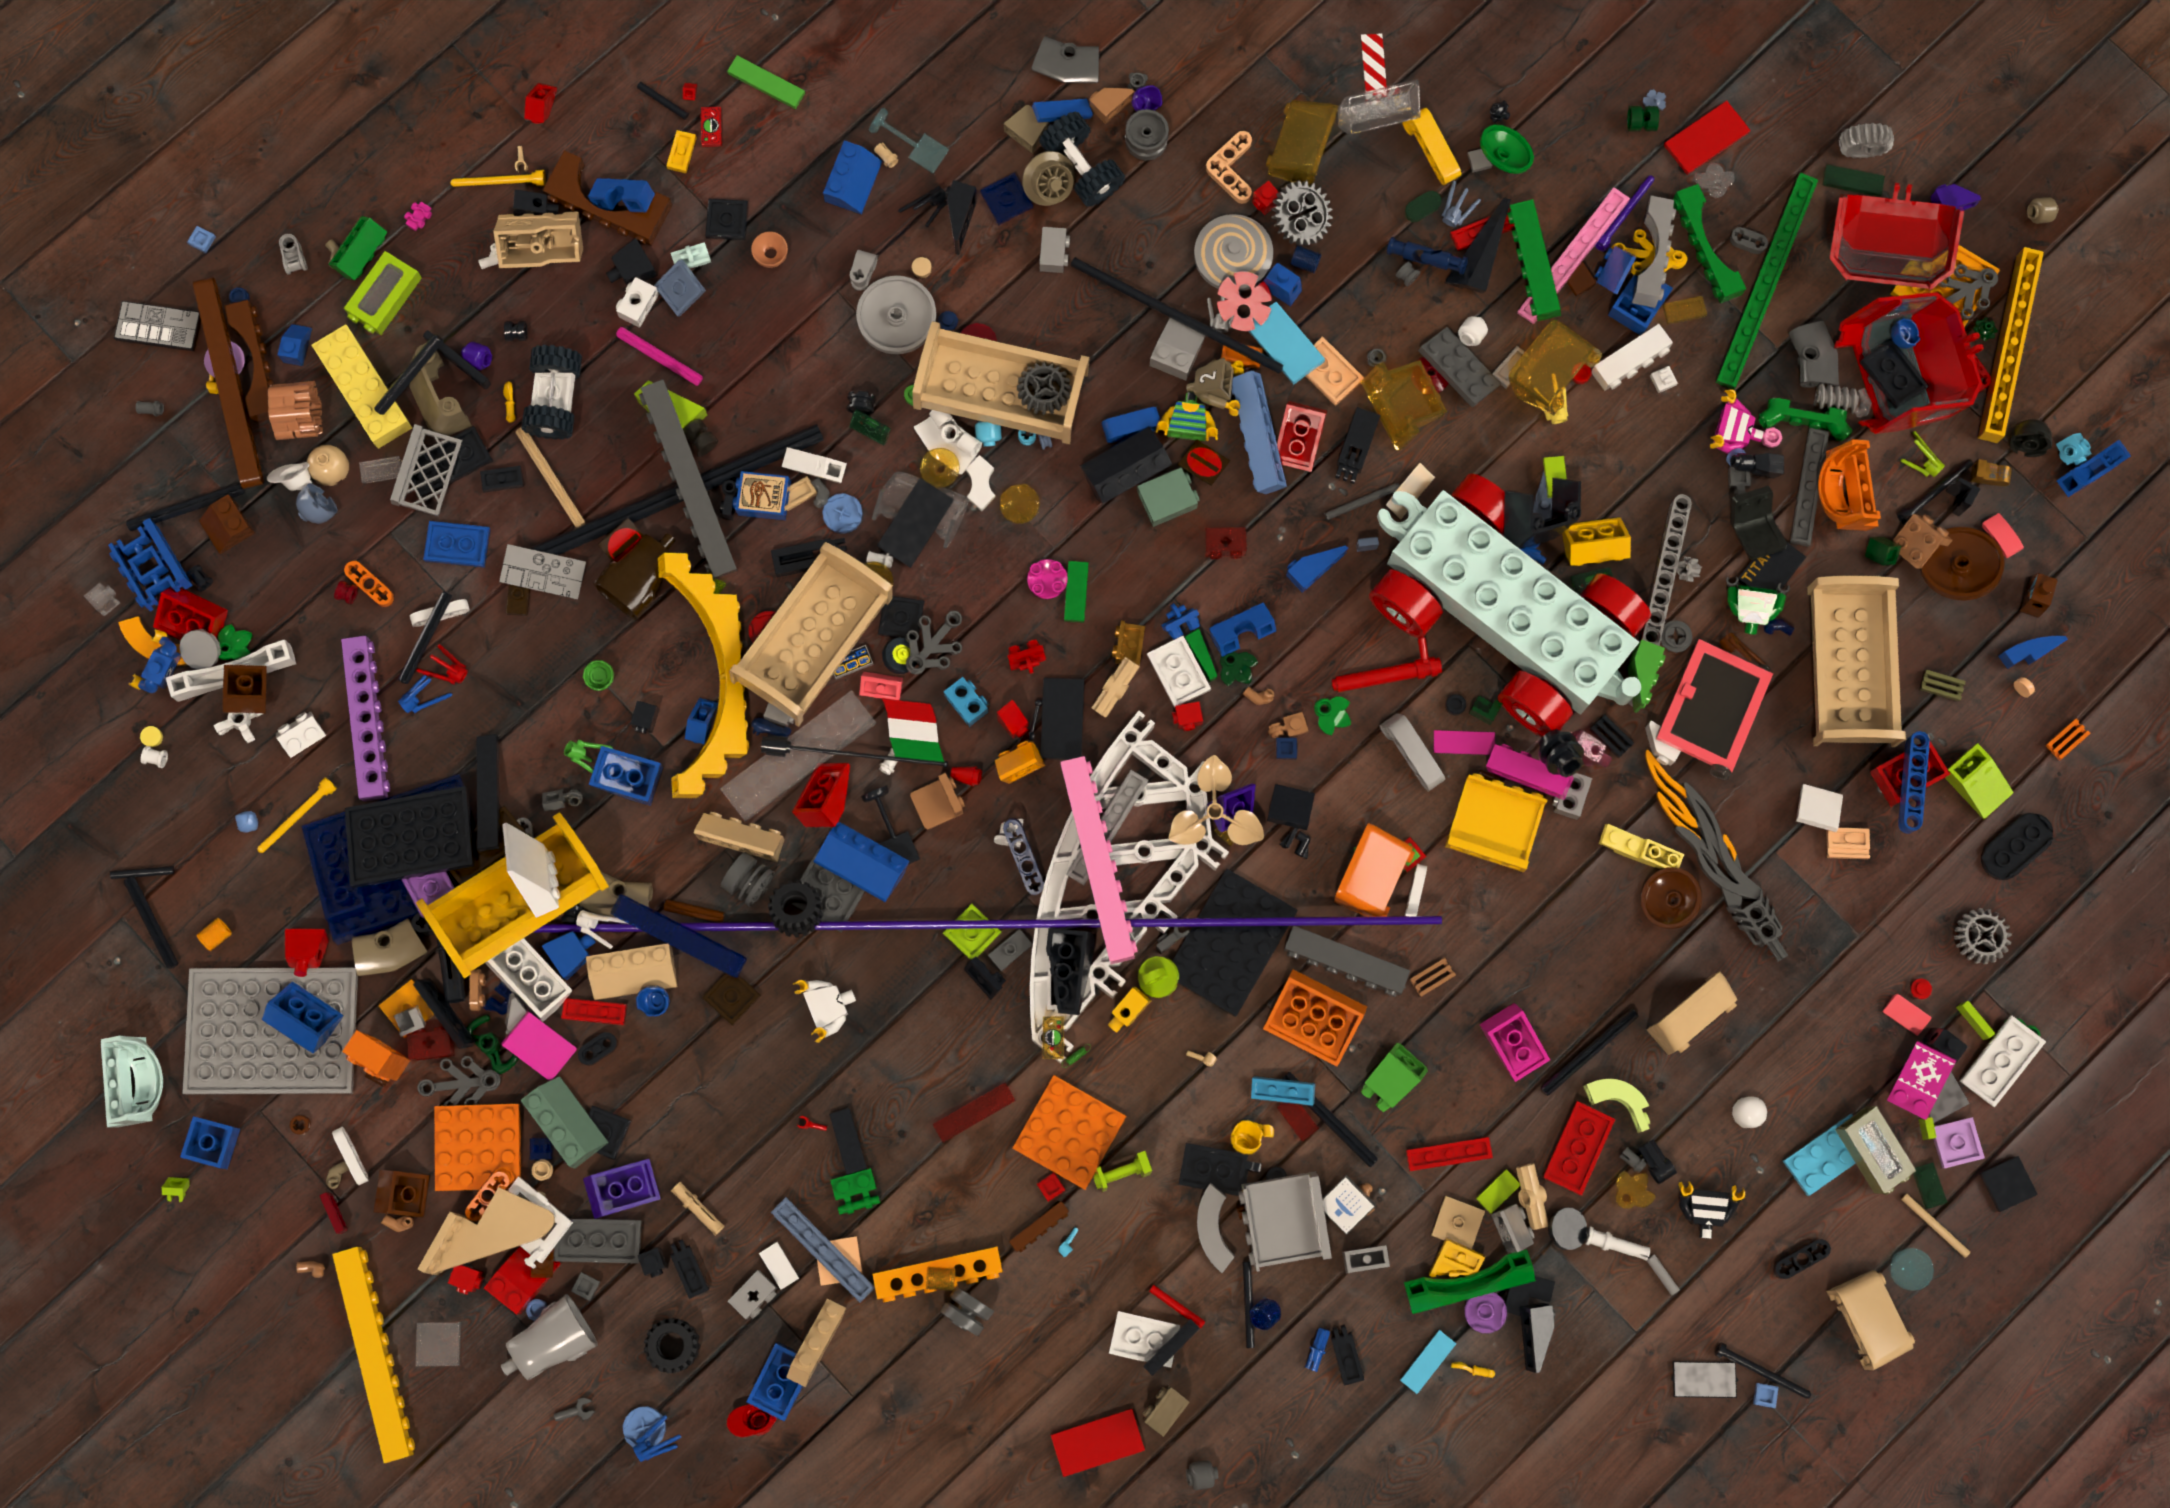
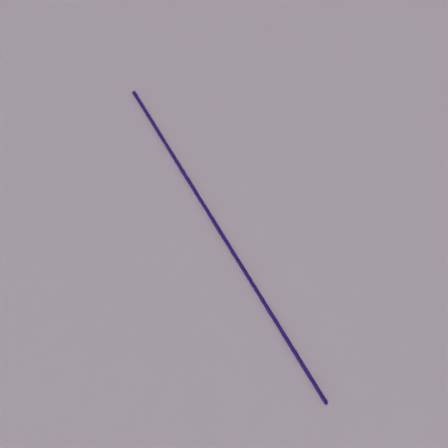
M1442 916L1125 919L1126 921L1130 920L1131 927L1442 924ZM1099 919L821 922L819 926L815 925V930L1101 927ZM773 922L597 924L594 929L591 928L590 930L592 932L778 930V928H775ZM545 924L532 933L581 932L582 927L577 926V924Z

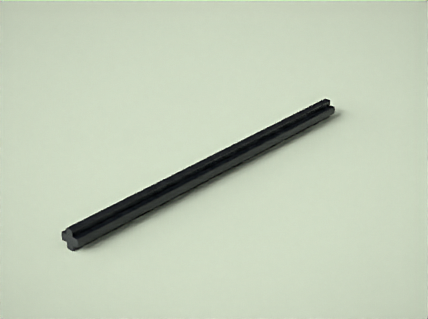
M815 424L700 475L706 491L722 485L727 480L740 477L741 471L752 472L784 458L787 447L800 451L824 441L818 425ZM676 484L528 549L560 555L611 533L627 518L634 523L683 502L684 499L679 500L675 490L679 486Z

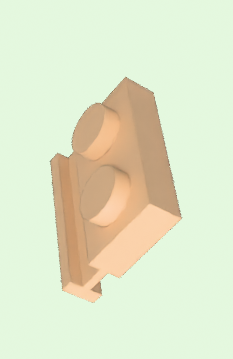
M1838 828L1837 832L1826 830L1827 858L1870 859V829Z

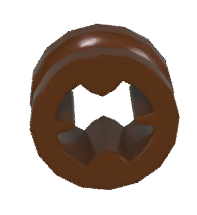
M295 1116L290 1121V1129L295 1134H305L311 1127V1122L306 1116ZM297 1120H298V1121H303V1120H304V1122H305V1124H303V1126H305L304 1129H298V1130L296 1129L295 1126L298 1125V1124H296V1121H297Z

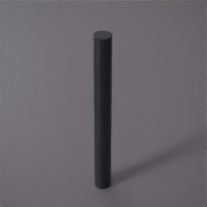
M1243 1262L1246 1348H1255L1252 1272L1250 1262Z

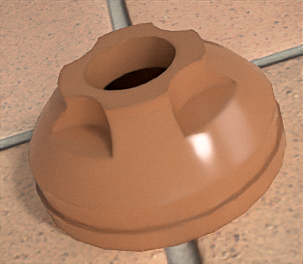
M764 232L758 235L751 247L752 255L756 262L767 268L777 267L782 264L788 253L785 239L776 232ZM768 249H774L777 254L774 258H767L765 252Z

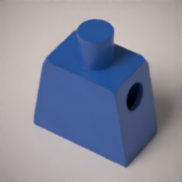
M1279 263L1275 264L1263 280L1267 284L1270 293L1290 307L1302 292L1300 277Z
M570 932L542 945L561 976L568 980L587 963L586 956H590L586 949L595 944L596 941L588 934L579 939L574 932Z

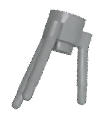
M1207 298L1210 327L1221 333L1228 332L1229 328H1232L1231 323L1234 315L1227 321H1224L1220 314H1216L1214 318L1211 298Z

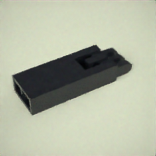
M1357 407L1337 463L1339 468L1335 478L1339 479L1341 472L1345 473L1343 481H1347L1348 476L1352 475L1350 483H1355L1357 474L1361 473L1381 415ZM1352 447L1360 449L1356 462L1354 461L1357 454L1355 452H1352L1350 459H1348Z
M828 538L771 550L776 577L807 572L816 560L813 551L820 550L825 542L843 552L847 551V546L838 547V545L846 543L845 538L835 540Z

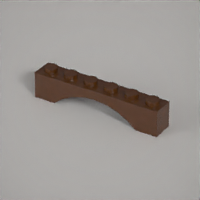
M248 300L225 305L228 324L245 339L253 357V380L246 396L249 416L255 423L268 420V388L273 386L274 382L269 377L271 367L264 354H267L264 342L261 343L260 336L263 333L260 324H257L256 321L258 317L257 308L255 305L252 306Z

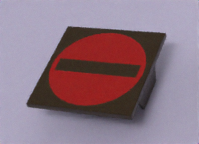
M1196 440L1178 465L1212 486L1231 460Z
M627 518L597 545L612 562H617L640 541L643 534Z

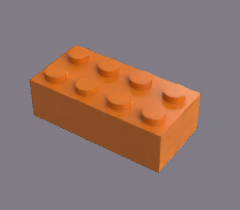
M358 1030L355 1031L342 1051L347 1055L345 1059L355 1065L364 1067L363 1070L371 1076L388 1082L390 1079L397 1081L411 1061L378 1038Z

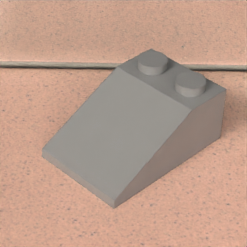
M1170 318L1152 353L1150 366L1186 381L1206 336Z
M1514 1204L1490 1214L1507 1254L1519 1252L1534 1244L1532 1239L1535 1237L1530 1226L1527 1227L1523 1220L1526 1216L1522 1207Z

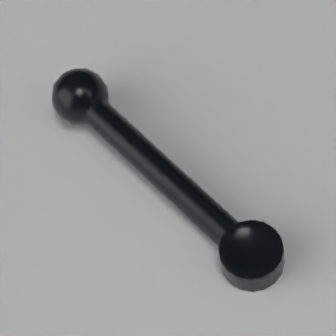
M1040 699L1035 701L1036 708L1030 732L1026 734L1028 740L1035 738L1033 732L1039 708L1043 705Z

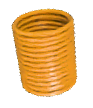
M217 918L201 930V932H198L197 938L206 949L212 951L230 937L232 932L220 918Z

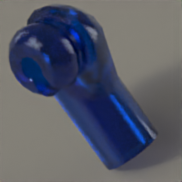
M1774 619L1768 621V624L1764 626V631L1771 635L1774 631L1780 630L1790 636L1795 627L1782 619Z

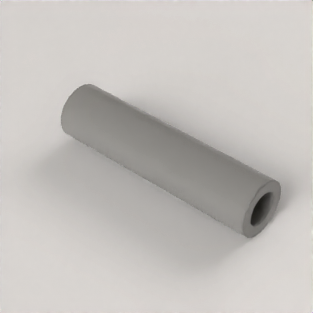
M1654 1254L1647 1260L1648 1264L1672 1296L1680 1289Z

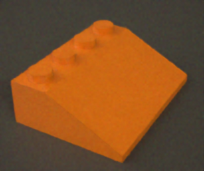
M1292 969L1263 1029L1338 1067L1365 1015L1367 1006Z

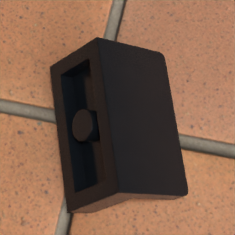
M1958 477L1946 490L1947 493L1959 499L1952 513L1960 516L1972 506L1980 488Z

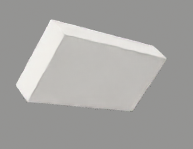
M778 1242L759 1253L780 1290L800 1279Z

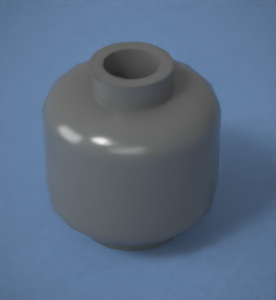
M1209 1460L1193 1462L1189 1465V1469H1186L1187 1483L1194 1490L1212 1488L1215 1485V1480L1219 1478L1217 1467L1212 1466Z

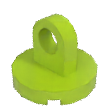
M1155 956L1147 959L1141 965L1138 981L1145 994L1151 997L1163 998L1176 990L1179 972L1172 960Z

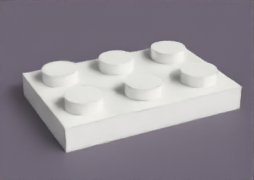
M1184 636L1147 653V657L1174 708L1176 705L1185 704L1211 691V687Z
M1118 1311L1109 1354L1148 1362L1180 1330V1325ZM1174 1355L1163 1366L1171 1368Z

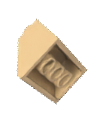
M710 812V814L703 813L694 830V834L701 841L742 853L747 852L749 855L773 862H778L785 840L780 835L781 832L769 829L767 832L761 830L759 825L749 823V826L743 825L741 820L732 817L726 820L721 818V814Z
M669 943L586 956L588 977L594 1000L638 994L639 991L649 985H657L663 989L677 987L673 950Z

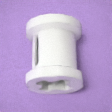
M149 746L144 747L141 754V763L158 765V768H164L167 763V751L153 750Z

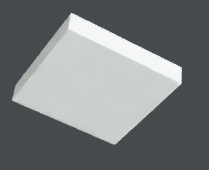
M1803 784L1800 791L1796 821L1837 832L1843 795Z

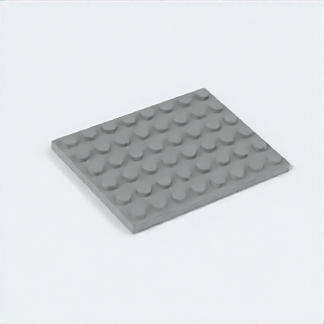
M295 968L189 969L183 1094H353L354 1064L345 1059L347 1055L342 1051L356 1031L358 985L356 968H308L305 977L295 976ZM292 981L343 1014L342 1020L326 1043L314 1054L262 1020L267 1003Z

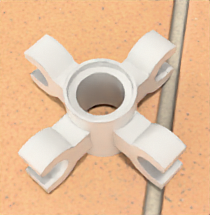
M229 713L228 719L215 724L214 728L219 735H223L233 728L240 730L244 740L250 743L255 740L249 729L251 719L264 713ZM244 715L242 722L235 723L237 716Z

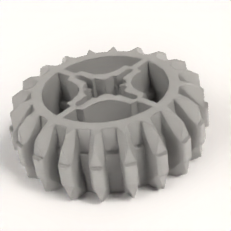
M1865 123L1863 125L1851 126L1850 129H1845L1841 133L1839 140L1840 151L1846 157H1852L1853 159L1881 156L1892 149L1894 142L1893 131L1890 127L1881 123Z
M1979 908L1977 912L1971 910L1969 915L1964 914L1962 916L1963 920L1957 922L1960 927H1956L1954 931L1959 933V935L1954 936V939L1960 940V943L1956 947L1963 948L1960 954L1968 953L1967 960L1974 958L1976 964L1980 963V961L1983 964H1988L1989 961L1994 963L1997 958H2003V953L2008 952L2006 945H2011L2012 942L2007 938L2011 937L2012 934L2006 933V929L2010 928V926L2002 924L2005 918L1997 919L1999 913L1992 914L1991 909H1987L1984 912L1982 908ZM1976 920L1985 921L1991 926L1985 928L1981 924H1977ZM1969 928H1970V932L1972 933V940H1971V941L1969 940V936H1968ZM1995 931L1997 934V943L1993 938ZM1987 932L1985 934L1986 937H1984L1983 940L1978 941L1981 938V933ZM1982 945L1985 949L1988 948L1990 952H1981L1975 947Z

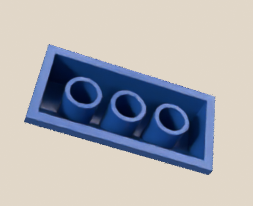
M838 822L836 827H833L814 859V863L886 902L903 878L909 860Z

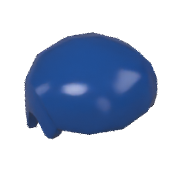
M1902 318L1891 328L1890 336L1892 341L1900 348H1911L1920 341L1917 325L1910 319Z
M657 985L645 987L639 991L636 997L637 1009L643 1011L646 1016H660L667 1011L670 1005L667 991Z

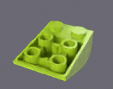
M1978 743L1969 748L1947 768L1950 775L1945 777V779L1983 820L2014 793L1993 759Z

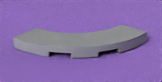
M1210 1183L1202 1196L1198 1209V1235L1208 1259L1223 1273L1235 1257L1226 1246L1219 1230L1220 1211L1227 1195Z

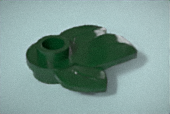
M1234 651L1223 657L1221 656V680L1227 686H1230L1234 680L1250 684L1252 680L1250 668L1258 664L1257 659L1247 652L1237 654ZM1232 657L1234 662L1228 663L1226 659Z

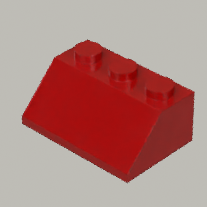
M170 587L161 592L153 627L179 640L185 634L195 629H204L217 638L219 632L224 627L228 610L185 589L180 588V591L176 592Z

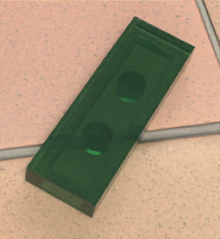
M1826 165L1822 185L1880 197L1883 192L1885 176Z

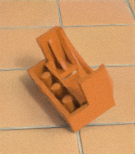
M1852 439L1826 451V458L1822 464L1818 479V493L1824 512L1830 519L1836 522L1837 529L1868 531L1878 527V520L1881 519L1880 512L1876 511L1867 454L1870 444L1867 440ZM1835 469L1841 470L1842 472H1832L1830 470ZM1844 476H1845V485H1846V487H1847L1849 507H1848V505H1847V503H1846V501H1845V497H1844V493H1843V478H1844Z

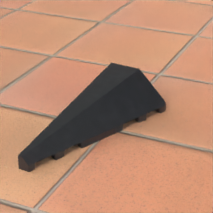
M1502 199L1499 206L1466 250L1463 257H1468V263L1464 274L1461 275L1458 271L1453 270L1445 280V284L1461 289L1467 288L1482 294L1486 292L1511 199Z

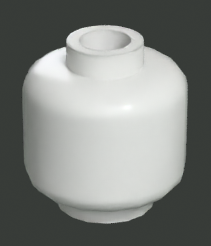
M1475 316L1468 317L1458 330L1461 342L1467 346L1479 345L1488 332L1485 321Z

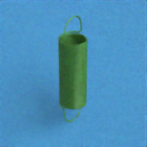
M1082 1046L1066 1058V1062L1072 1065L1088 1052Z

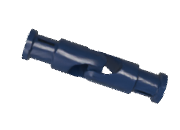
M1391 237L1387 247L1388 255L1396 254L1403 256V259L1430 264L1443 270L1451 269L1458 271L1461 275L1464 274L1468 263V257L1453 256L1450 252L1435 251L1430 247L1409 241L1405 243L1396 240L1394 237ZM1417 250H1424L1421 258L1417 255Z

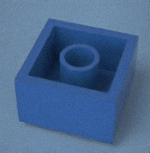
M193 1116L180 1158L228 1170L240 1128Z

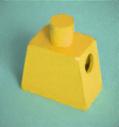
M1133 987L1112 1011L1115 1017L1108 1023V1026L1116 1033L1124 1024L1130 1026L1152 1000L1137 987ZM1125 1008L1130 1010V1014L1127 1017L1123 1014Z

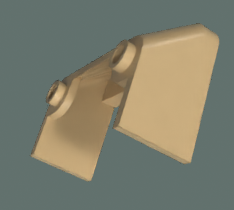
M1720 971L1705 979L1706 982L1668 1015L1646 1029L1667 1055L1676 1051L1682 1053L1690 1046L1688 1042L1724 1011L1729 1013L1737 1006L1735 1003L1737 997Z

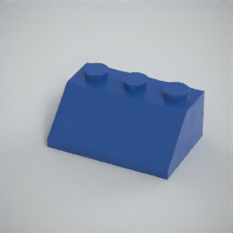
M844 140L823 191L825 202L862 215L882 165V160L864 147Z
M292 981L267 1003L262 1020L314 1054L326 1043L342 1020L343 1014Z

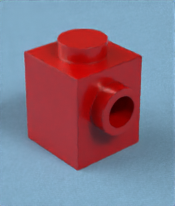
M1267 181L1253 192L1252 202L1258 210L1266 215L1271 211V208L1277 206L1273 203V200L1279 199L1276 195L1279 192L1270 181Z
M1199 701L1175 706V712H1172L1173 724L1178 725V729L1191 731L1196 729L1195 726L1203 724Z
M466 1265L456 1266L453 1268L448 1284L456 1286V1291L468 1295L469 1291L476 1292L477 1289L481 1288L484 1277H482L483 1272Z

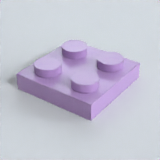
M1973 1117L1935 1126L1937 1137L1933 1139L1942 1169L1985 1158Z

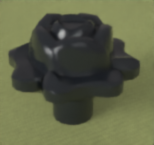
M1505 100L1492 105L1490 119L1493 123L1502 121V119H1509L1510 113L1507 112L1509 105Z

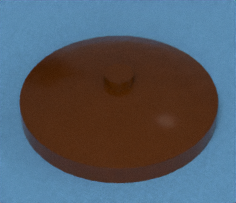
M1968 527L1945 529L1949 532L1948 536L1953 541L1949 546L1939 545L1924 566L1920 568L1926 584L1939 595L1960 601L1981 598L1994 590L2002 578L2005 565L2003 552L1997 542L1986 533Z

